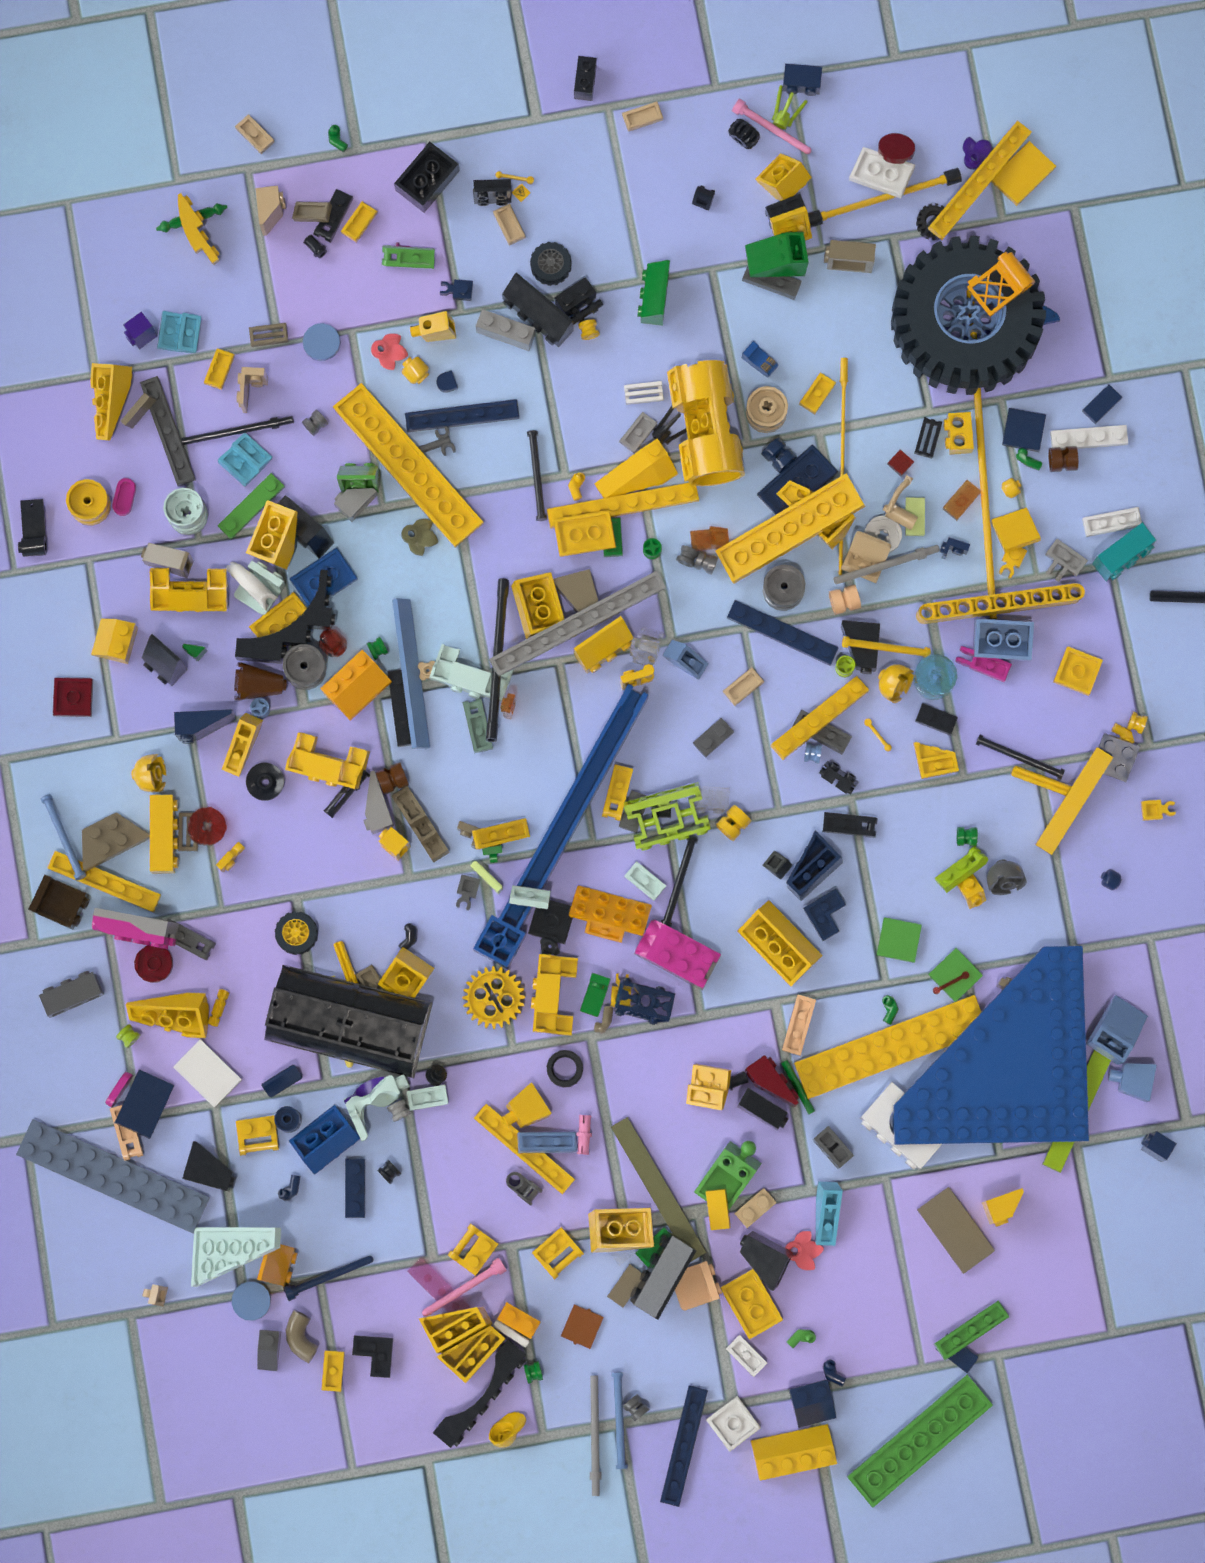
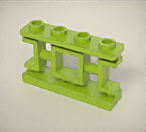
M699 782L624 802V809L628 820L637 817L642 833L633 835L636 849L648 850L655 844L666 845L671 843V840L677 838L678 840H685L692 834L703 835L708 833V830L711 829L708 815L698 818L694 804L695 801L702 800ZM688 797L690 808L680 810L677 799ZM651 807L653 818L643 820L640 809ZM675 807L679 823L661 828L657 812ZM693 815L696 825L685 828L682 817ZM656 825L658 836L647 838L645 828Z

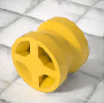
M595 319L585 320L578 324L579 329L582 331V340L594 339L600 335L596 329L597 322Z
M1133 711L1127 729H1134L1137 733L1142 734L1148 716H1140L1137 712Z

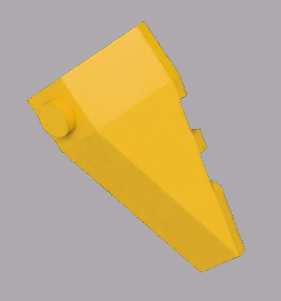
M92 363L90 385L94 389L95 394L92 404L96 406L97 414L94 416L96 439L111 440L131 386L132 367Z
M657 438L594 483L603 498L625 495L637 490H644L652 486L663 485L677 476L678 473L668 453Z
M789 480L776 494L790 507L814 492ZM852 514L817 536L833 549L847 535L856 517Z

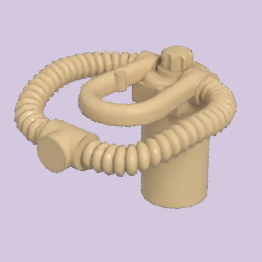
M906 475L904 481L895 490L889 504L884 506L883 511H885L887 518L911 530L918 516L896 505L899 495L913 480L912 477Z

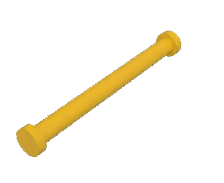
M844 636L842 639V647L844 648L851 646L923 656L925 659H928L931 654L929 647H924L923 649L850 639L849 636Z

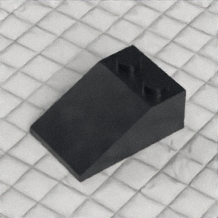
M153 634L149 636L142 655V659L145 662L143 666L151 673L154 670L159 675L157 678L164 685L168 683L173 686L187 671V668L181 659Z

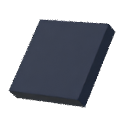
M1009 408L1002 445L1039 452L1046 414Z

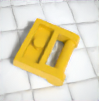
M647 664L643 667V670L623 672V675L620 676L622 690H625L628 684L635 687L651 682L654 679V667Z
M275 1115L236 1121L240 1156L246 1155L249 1152L273 1149V1151L279 1150L277 1128L274 1121ZM271 1136V1142L245 1145V1140Z
M470 1223L467 1227V1232L454 1250H450L448 1256L476 1276L499 1244ZM476 1234L479 1237L465 1258H460V1253L473 1235Z
M562 1227L532 1252L554 1280L578 1256L580 1258L584 1255ZM570 1246L573 1251L552 1268L549 1263Z

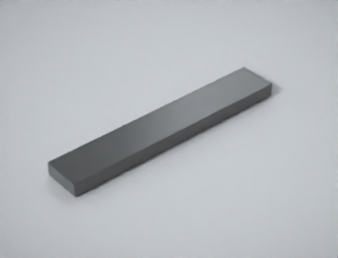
M158 376L140 382L143 393L149 394L156 399L155 403L150 407V412L177 486L196 481Z

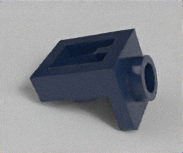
M948 537L947 542L943 541L940 552L943 553L942 559H946L948 550H952L953 554L959 556L967 555L970 544Z

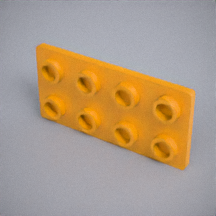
M578 885L569 916L587 921L586 934L622 943L624 932L640 936L644 935L652 905Z

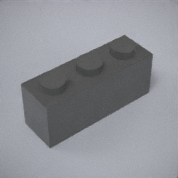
M86 971L79 974V978L75 980L70 978L60 983L61 986L56 988L51 986L42 990L43 993L39 997L47 1016L52 1018L103 996L104 993L96 974Z

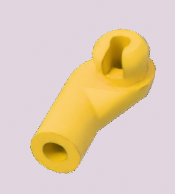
M582 472L574 474L568 484L574 501L582 499L579 490L585 480V475Z
M1115 723L1111 731L1118 734L1121 739L1134 743L1132 732Z

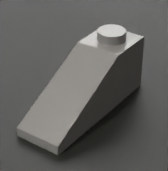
M375 771L370 772L365 809L367 819L363 820L366 830H371L372 835L386 828L394 827Z

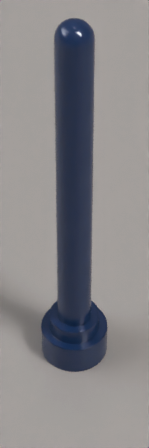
M366 1256L297 1286L295 1284L286 1285L283 1287L288 1301L294 1300L299 1295L298 1293L368 1265L374 1259L372 1256Z

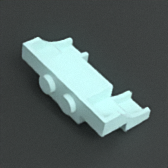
M442 644L429 677L430 680L446 684L448 687H451L450 690L457 693L467 692L470 697L480 699V697L490 698L492 674L458 663L457 659L460 649H454ZM514 669L501 675L500 702H503Z

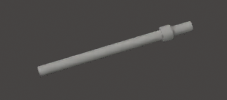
M935 545L925 549L922 547L916 549L915 552L834 577V583L837 585L912 560L925 559L928 555L938 553L940 551L939 546Z
M590 1376L592 1469L590 1480H592V1496H600V1480L602 1478L601 1472H599L598 1376Z

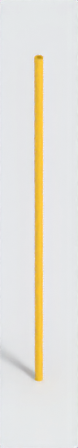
M966 290L967 298L971 299L972 294ZM972 332L970 336L973 339H977V333ZM978 388L974 394L987 589L988 595L995 594L982 398L981 388ZM989 615L990 619H997V615Z

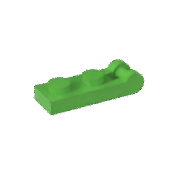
M382 246V252L384 253V258H382L383 266L434 269L435 248ZM391 254H397V259H392Z

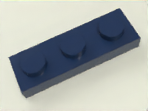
M345 1159V1218H365V1159Z

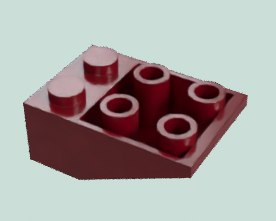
M764 1055L745 1069V1073L756 1088L793 1108L799 1104L797 1101L799 1096L794 1089L789 1090L786 1085L788 1083L787 1079L782 1073H777L775 1070L777 1065L771 1057L767 1058Z

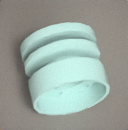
M190 488L175 489L168 494L164 501L163 509L165 516L178 533L183 535L196 534L206 525L208 520L207 507L196 491Z

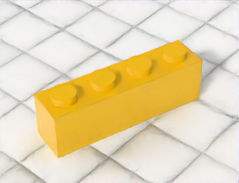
M150 795V872L152 874L175 873V868L179 866L178 857H175V849H178V838H175V830H178V819H175V811H178V800H175L173 795Z

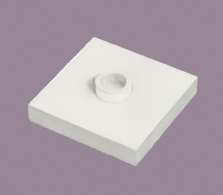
M738 1396L706 1419L729 1452L761 1429Z

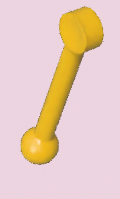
M497 171L495 174L498 179L503 177L526 181L528 184H533L534 182L532 176L525 178L502 174L500 171Z
M865 719V726L873 731L884 745L885 751H891L892 746L887 744L872 725L871 719Z

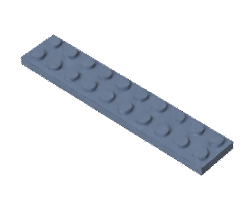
M32 1119L16 1153L17 1156L193 1234L210 1197L131 1162L124 1161L122 1158Z

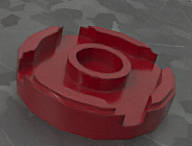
M900 133L887 134L878 143V154H881L886 162L903 164L905 161H910L913 158L915 144L906 135Z
M147 945L136 954L134 960L135 970L144 981L158 983L165 980L171 974L173 958L167 949Z

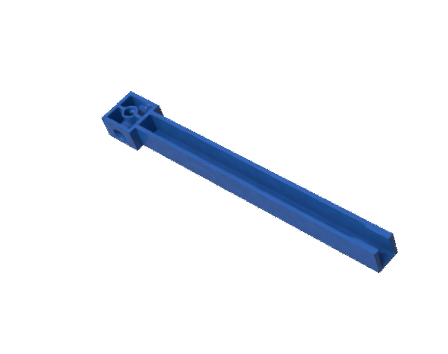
M627 685L517 886L544 889L644 708L649 696L647 693L643 692L641 695L632 690V685ZM510 899L499 918L491 915L473 948L478 954L506 969L509 968L526 937V933L521 931L533 909L530 906L510 904Z

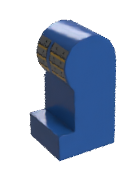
M754 341L742 353L741 358L766 377H769L779 366Z

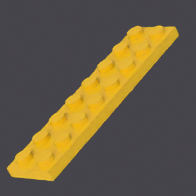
M846 473L715 550L731 581L735 584L866 506Z

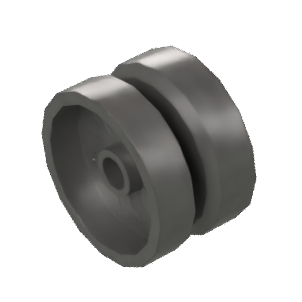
M791 565L775 566L767 573L764 579L763 596L765 601L776 610L787 611L795 608L804 596L806 584L804 576Z
M300 644L294 646L287 651L283 659L285 676L292 686L298 689L310 690L316 688L323 682L326 676L327 666L323 655L317 648L311 645Z

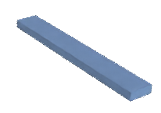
M396 598L392 602L412 749L430 748L422 683L419 678L420 669H418L419 660L411 600Z

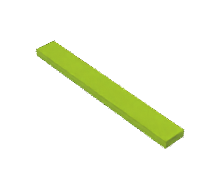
M1093 1050L1087 1063L1088 1111L1111 1060L1096 1050ZM1052 1142L1042 1165L1061 1173L1074 1142Z

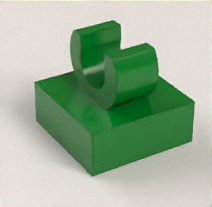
M501 844L482 848L483 855H489L490 863L498 862L497 854L502 853Z

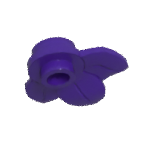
M971 137L966 138L962 146L965 153V166L969 169L978 168L991 152L992 145L990 141L980 140L976 143Z

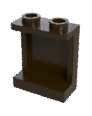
M44 874L28 910L73 930L74 927H78L82 919L80 914L83 909L87 908L90 902L89 894Z

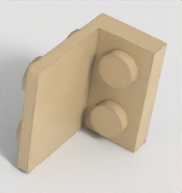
M242 367L241 373H238L240 391H237L236 400L243 413H247L249 384H252L251 386L253 387L268 385V376L265 368Z

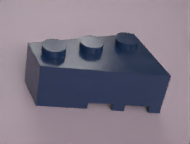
M816 830L786 882L788 889L800 901L808 896L843 863L842 857Z

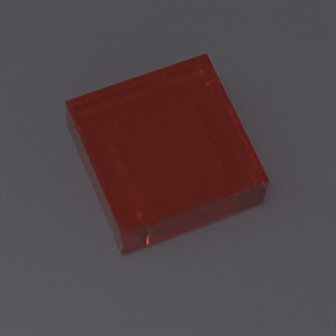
M899 450L887 465L898 475L902 476L914 464V461L902 450Z

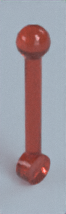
M965 971L961 976L940 987H934L933 993L939 994L941 990L962 979H968L969 973Z

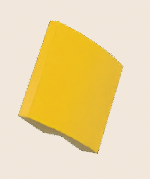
M693 1064L692 1079L687 1089L686 1104L723 1110L729 1090L731 1070Z

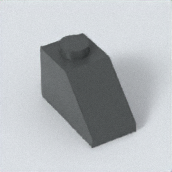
M259 1331L257 1369L278 1370L281 1331Z

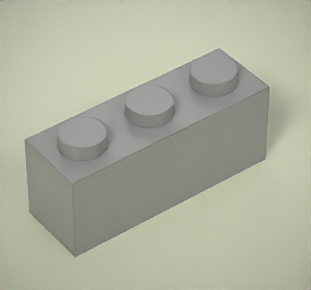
M483 309L476 324V333L527 351L530 350L536 335L534 327Z

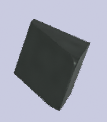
M773 851L764 862L763 867L781 880L792 867V864L788 859Z

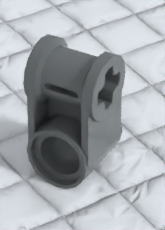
M512 1172L506 1178L507 1186L530 1206L533 1204L532 1201L538 1193L543 1191L518 1172ZM513 1175H517L520 1178V1184L516 1187L511 1186L509 1183V1178Z

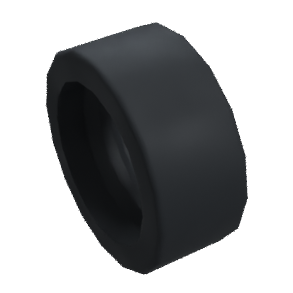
M560 1050L554 1053L549 1058L546 1066L550 1081L556 1086L563 1088L577 1084L583 1074V1063L580 1057L569 1050ZM560 1058H570L576 1064V1073L569 1080H561L554 1074V1064Z

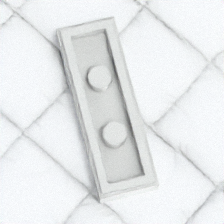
M1139 507L1082 518L1086 537L1132 529L1142 523Z

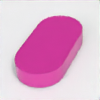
M129 478L121 479L116 486L112 508L119 516H126L132 510L136 485Z
M127 1071L121 1076L106 1099V1105L112 1108L117 1103L133 1078L131 1073Z

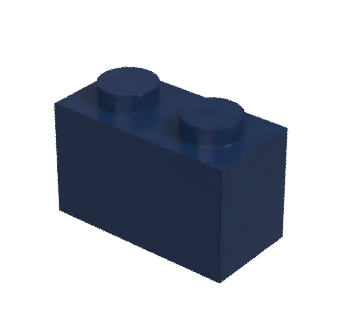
M785 63L782 91H786L788 94L791 92L794 94L805 93L807 96L820 94L822 67Z
M1155 1131L1145 1135L1141 1142L1143 1145L1141 1150L1158 1161L1163 1162L1169 1158L1177 1143Z

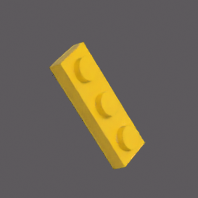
M526 818L472 831L476 850L530 837Z

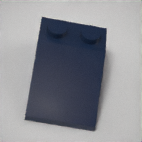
M232 709L174 712L175 736L183 744H193L194 741L200 740L235 721L236 715Z

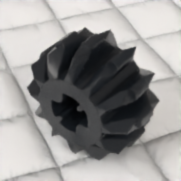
M736 119L728 130L729 136L746 149H752L760 139V134L756 128L743 119Z

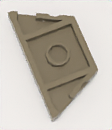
M114 813L82 830L83 871L86 872L149 840L150 835L118 813Z

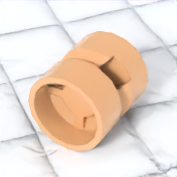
M855 584L844 587L843 592L840 589L829 591V599L835 615L846 612L847 608L850 611L861 608L860 597Z

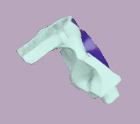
M404 1074L397 1078H394L393 1075H388L387 1077L371 1079L360 1085L353 1095L343 1099L361 1141L366 1140L368 1137L364 1121V1108L368 1105L386 1107L402 1096L400 1091L410 1087Z

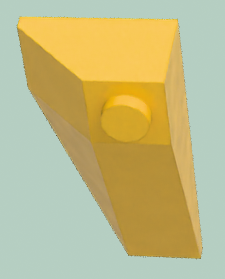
M182 993L126 1003L128 1017L131 1021L148 1026L164 1027L165 1031L170 1032L174 1030L181 1032V1036L207 1037L209 1005L206 993Z

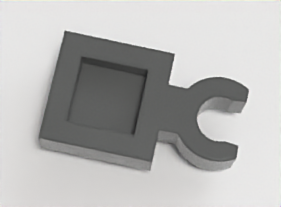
M461 875L457 894L462 896L456 902L457 908L460 907L461 902H466V910H470V897L476 899L480 879Z

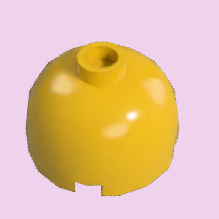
M900 664L891 665L886 670L883 669L878 676L879 690L882 696L892 703L901 701L900 695L904 691L906 694L912 685L914 675L911 673L914 671Z
M149 754L137 760L134 769H132V779L143 791L161 792L165 787L166 782H162V774L166 776V767L163 758L158 757L159 754Z

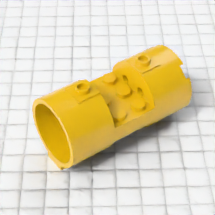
M720 360L697 361L698 364L690 366L687 364L675 366L667 371L672 407L677 408L678 412L684 413L688 436L686 441L679 444L684 481H688L693 486H713L742 478L745 475L742 458L743 448L739 436L729 432L730 424L726 414L727 406L734 403V393L730 384L727 364Z

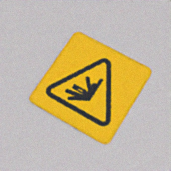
M520 184L512 191V194L522 202L530 194V191L523 184Z

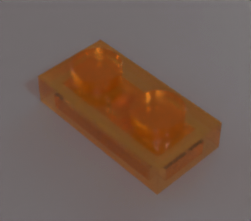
M508 693L507 698L503 697L500 707L504 718L510 720L516 705V696L514 694Z

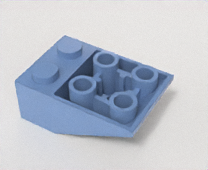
M1115 995L1086 1042V1045L1117 1065L1123 1064L1135 1046L1148 1016Z

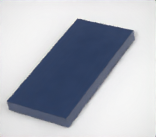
M812 444L757 493V496L776 515L789 507L776 494L789 480L815 492L831 480L838 471Z

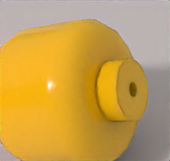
M1009 478L1002 483L1001 488L1007 497L1014 498L1021 493L1020 487L1022 485L1019 480L1016 481L1014 478Z

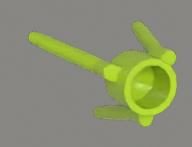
M780 85L772 120L775 126L786 130L787 127H791L793 121L808 101L804 100L790 118V114L787 111L794 95L791 92L784 109L779 112L783 88Z

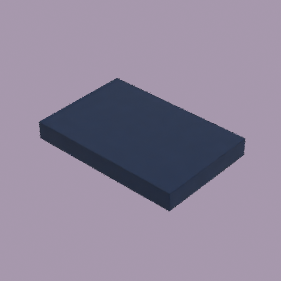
M139 1069L114 1123L150 1139L174 1085Z

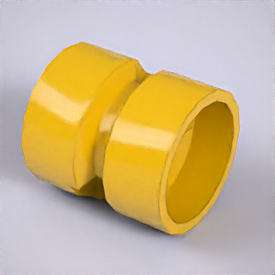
M733 805L727 811V817H722L716 823V827L732 841L741 834V829H745L752 822L736 805Z

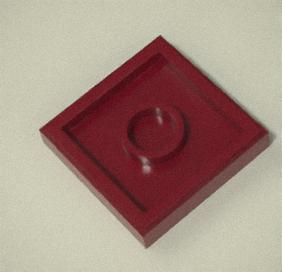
M54 678L53 716L92 717L93 679Z

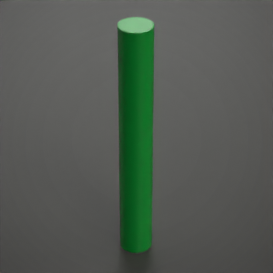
M789 1061L782 1062V1067L808 1115L815 1112V1109L807 1098Z

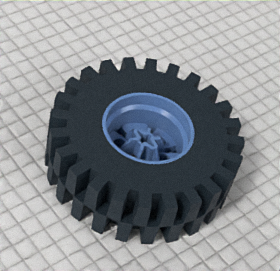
M960 236L952 237L947 246H943L942 242L939 241L932 245L930 253L927 254L924 250L919 253L915 264L907 266L903 279L899 281L892 305L891 330L895 331L894 345L896 348L901 347V359L905 365L910 362L914 365L913 374L920 379L924 374L930 378L928 385L937 388L939 383L948 385L947 392L956 394L958 388H966V395H974L977 389L984 387L985 393L995 389L997 383L1001 382L1005 385L1012 380L1016 372L1020 374L1036 350L1046 319V310H1043L1045 294L1044 291H1038L1040 280L1037 274L1031 275L1035 283L1028 290L1018 295L991 317L982 307L978 305L973 306L972 302H977L973 295H971V299H966V290H968L967 286H969L967 282L977 275L979 278L998 263V257L1004 253L997 249L999 241L990 239L988 245L979 244L980 236H970L968 243H961ZM1008 246L1005 250L1007 253L1012 252L1015 256L1016 251ZM1024 258L1020 263L1028 272L1030 264ZM996 270L990 274L989 282L1000 283L1001 275ZM978 284L973 290L977 294L985 295L986 285ZM988 285L987 295L999 296L1000 286ZM1002 286V297H1009L1014 293L1010 287ZM987 298L986 306L993 304L994 308L997 307L998 299ZM945 300L951 309L941 305V302ZM960 300L963 305H955L954 301ZM965 312H967V314H972L971 318H969V316H964ZM950 315L953 320L946 321L943 316ZM987 318L989 319L990 323L983 324L981 319ZM983 330H989L991 333L987 335ZM957 331L961 336L956 338L951 333ZM976 332L980 338L973 339L970 334Z

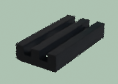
M924 417L914 454L933 458L942 426L941 421L937 422L934 419L930 420ZM927 423L930 424L922 452L919 449ZM933 426H937L930 454L926 453Z

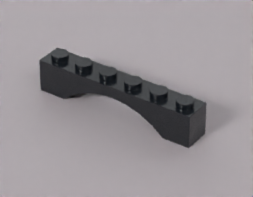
M507 1340L495 1355L493 1377L483 1396L467 1410L445 1417L433 1434L450 1448L453 1445L457 1447L464 1439L461 1435L465 1430L470 1431L477 1423L474 1420L477 1415L480 1414L482 1416L489 1408L487 1403L490 1399L495 1400L502 1392L499 1389L502 1384L505 1383L507 1385L514 1377L512 1374L516 1367L520 1369L527 1361L524 1358L526 1354L511 1341Z

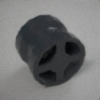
M389 1160L385 1162L383 1168L377 1170L389 1184L393 1182L396 1176L402 1174Z

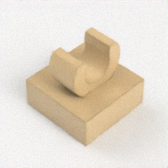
M152 1284L151 1290L144 1289L142 1296L149 1298L148 1304L164 1307L168 1287Z

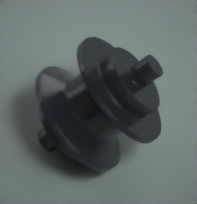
M434 1064L426 1071L425 1076L431 1085L439 1086L446 1080L447 1072L441 1065Z

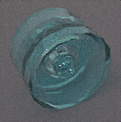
M940 654L929 655L923 658L917 665L913 679L914 686L917 692L924 698L940 700L948 696L953 690L957 680V669L954 663L946 656ZM933 675L938 677L937 680L933 679Z

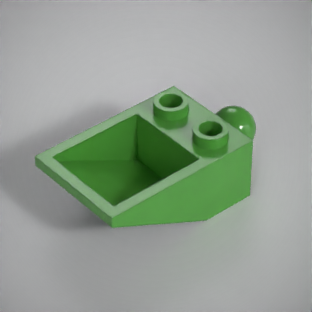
M729 1141L694 1193L707 1201L706 1191L726 1189L728 1208L730 1210L762 1164L752 1157L756 1152L755 1143L745 1141L740 1148Z

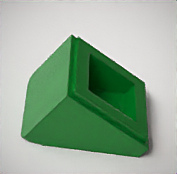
M182 645L183 650L196 661H199L207 652L206 647Z

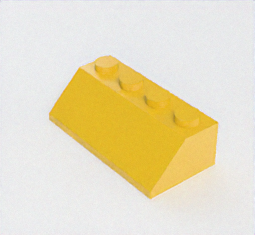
M770 900L762 905L737 931L790 986L796 983L823 956Z
M828 1424L750 1440L760 1481L837 1464Z

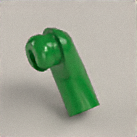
M332 125L328 130L329 143L340 151L345 152L348 144L340 140L339 126Z
M1020 448L1018 454H1016L1017 460L1027 467L1039 471L1042 462L1028 457V451Z

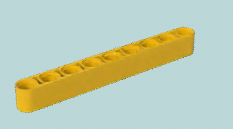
M1074 583L926 603L917 610L916 619L921 624H931L1070 605L1079 602L1084 597L1085 590L1082 585ZM1071 590L1078 592L1077 598L1071 595ZM1052 593H1058L1060 600H1055L1052 597ZM1033 595L1040 596L1041 602H1036ZM1015 598H1021L1023 605H1018L1015 602ZM996 600L1003 601L1004 607H998ZM978 603H984L986 610L979 609ZM959 605L966 606L967 612H961ZM940 608H946L949 615H943ZM927 610L930 613V617H923L921 611Z

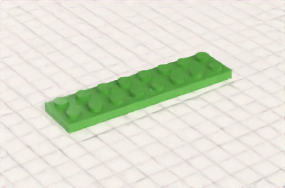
M968 1374L965 1375L851 1472L847 1478L872 1508L875 1507L991 1408L993 1404Z

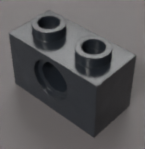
M578 56L574 99L593 101L597 58Z

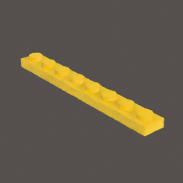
M1017 120L931 223L928 230L943 240L1032 131Z
M684 483L547 509L550 529L555 528L553 519L610 510L611 517L698 502L699 497L696 486Z

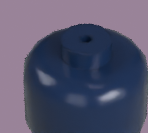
M1112 869L1103 872L1101 875V879H1103L1101 882L1102 886L1110 890L1117 889L1122 881L1121 875Z

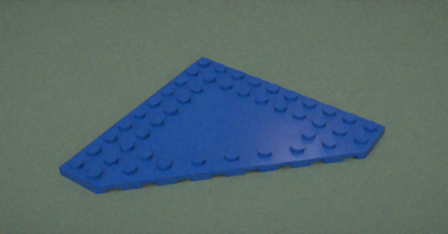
M1046 946L1039 950L1013 980L1004 987L995 999L986 1006L977 1018L968 1025L959 1037L950 1044L941 1056L932 1063L924 1074L893 1105L894 1145L1089 1141L1083 946Z

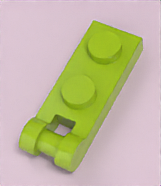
M974 846L967 855L934 879L948 893L986 865L988 857L983 853L981 854V850Z

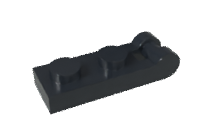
M336 189L330 200L332 208L329 222H319L313 235L325 238V241L331 243L353 200V196ZM327 226L330 228V230L326 231L324 230V227Z
M824 812L822 832L876 838L875 824H877L878 818ZM862 823H867V830L862 829Z

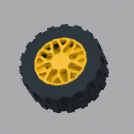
M292 911V913H286L277 922L274 931L278 945L285 952L293 955H302L305 952H309L315 946V942L318 939L316 923L309 915L303 912Z

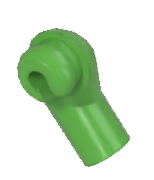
M798 1329L789 1338L787 1344L794 1348L799 1342L813 1343L816 1340V1335L812 1330Z

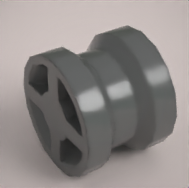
M683 545L681 547V554L677 556L676 561L685 566L694 567V560L698 557L699 552Z

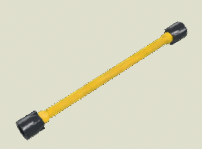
M957 167L944 171V175L936 179L934 178V180L906 187L903 195L937 186V184H947V186L960 183L962 182L960 170ZM882 194L877 197L875 196V198H868V200L855 202L827 212H820V210L809 212L810 228L822 225L823 221L830 217L832 218L896 197Z

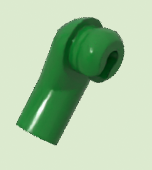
M886 995L882 999V1003L887 1011L883 1022L891 1025L899 1008L895 999L892 996Z

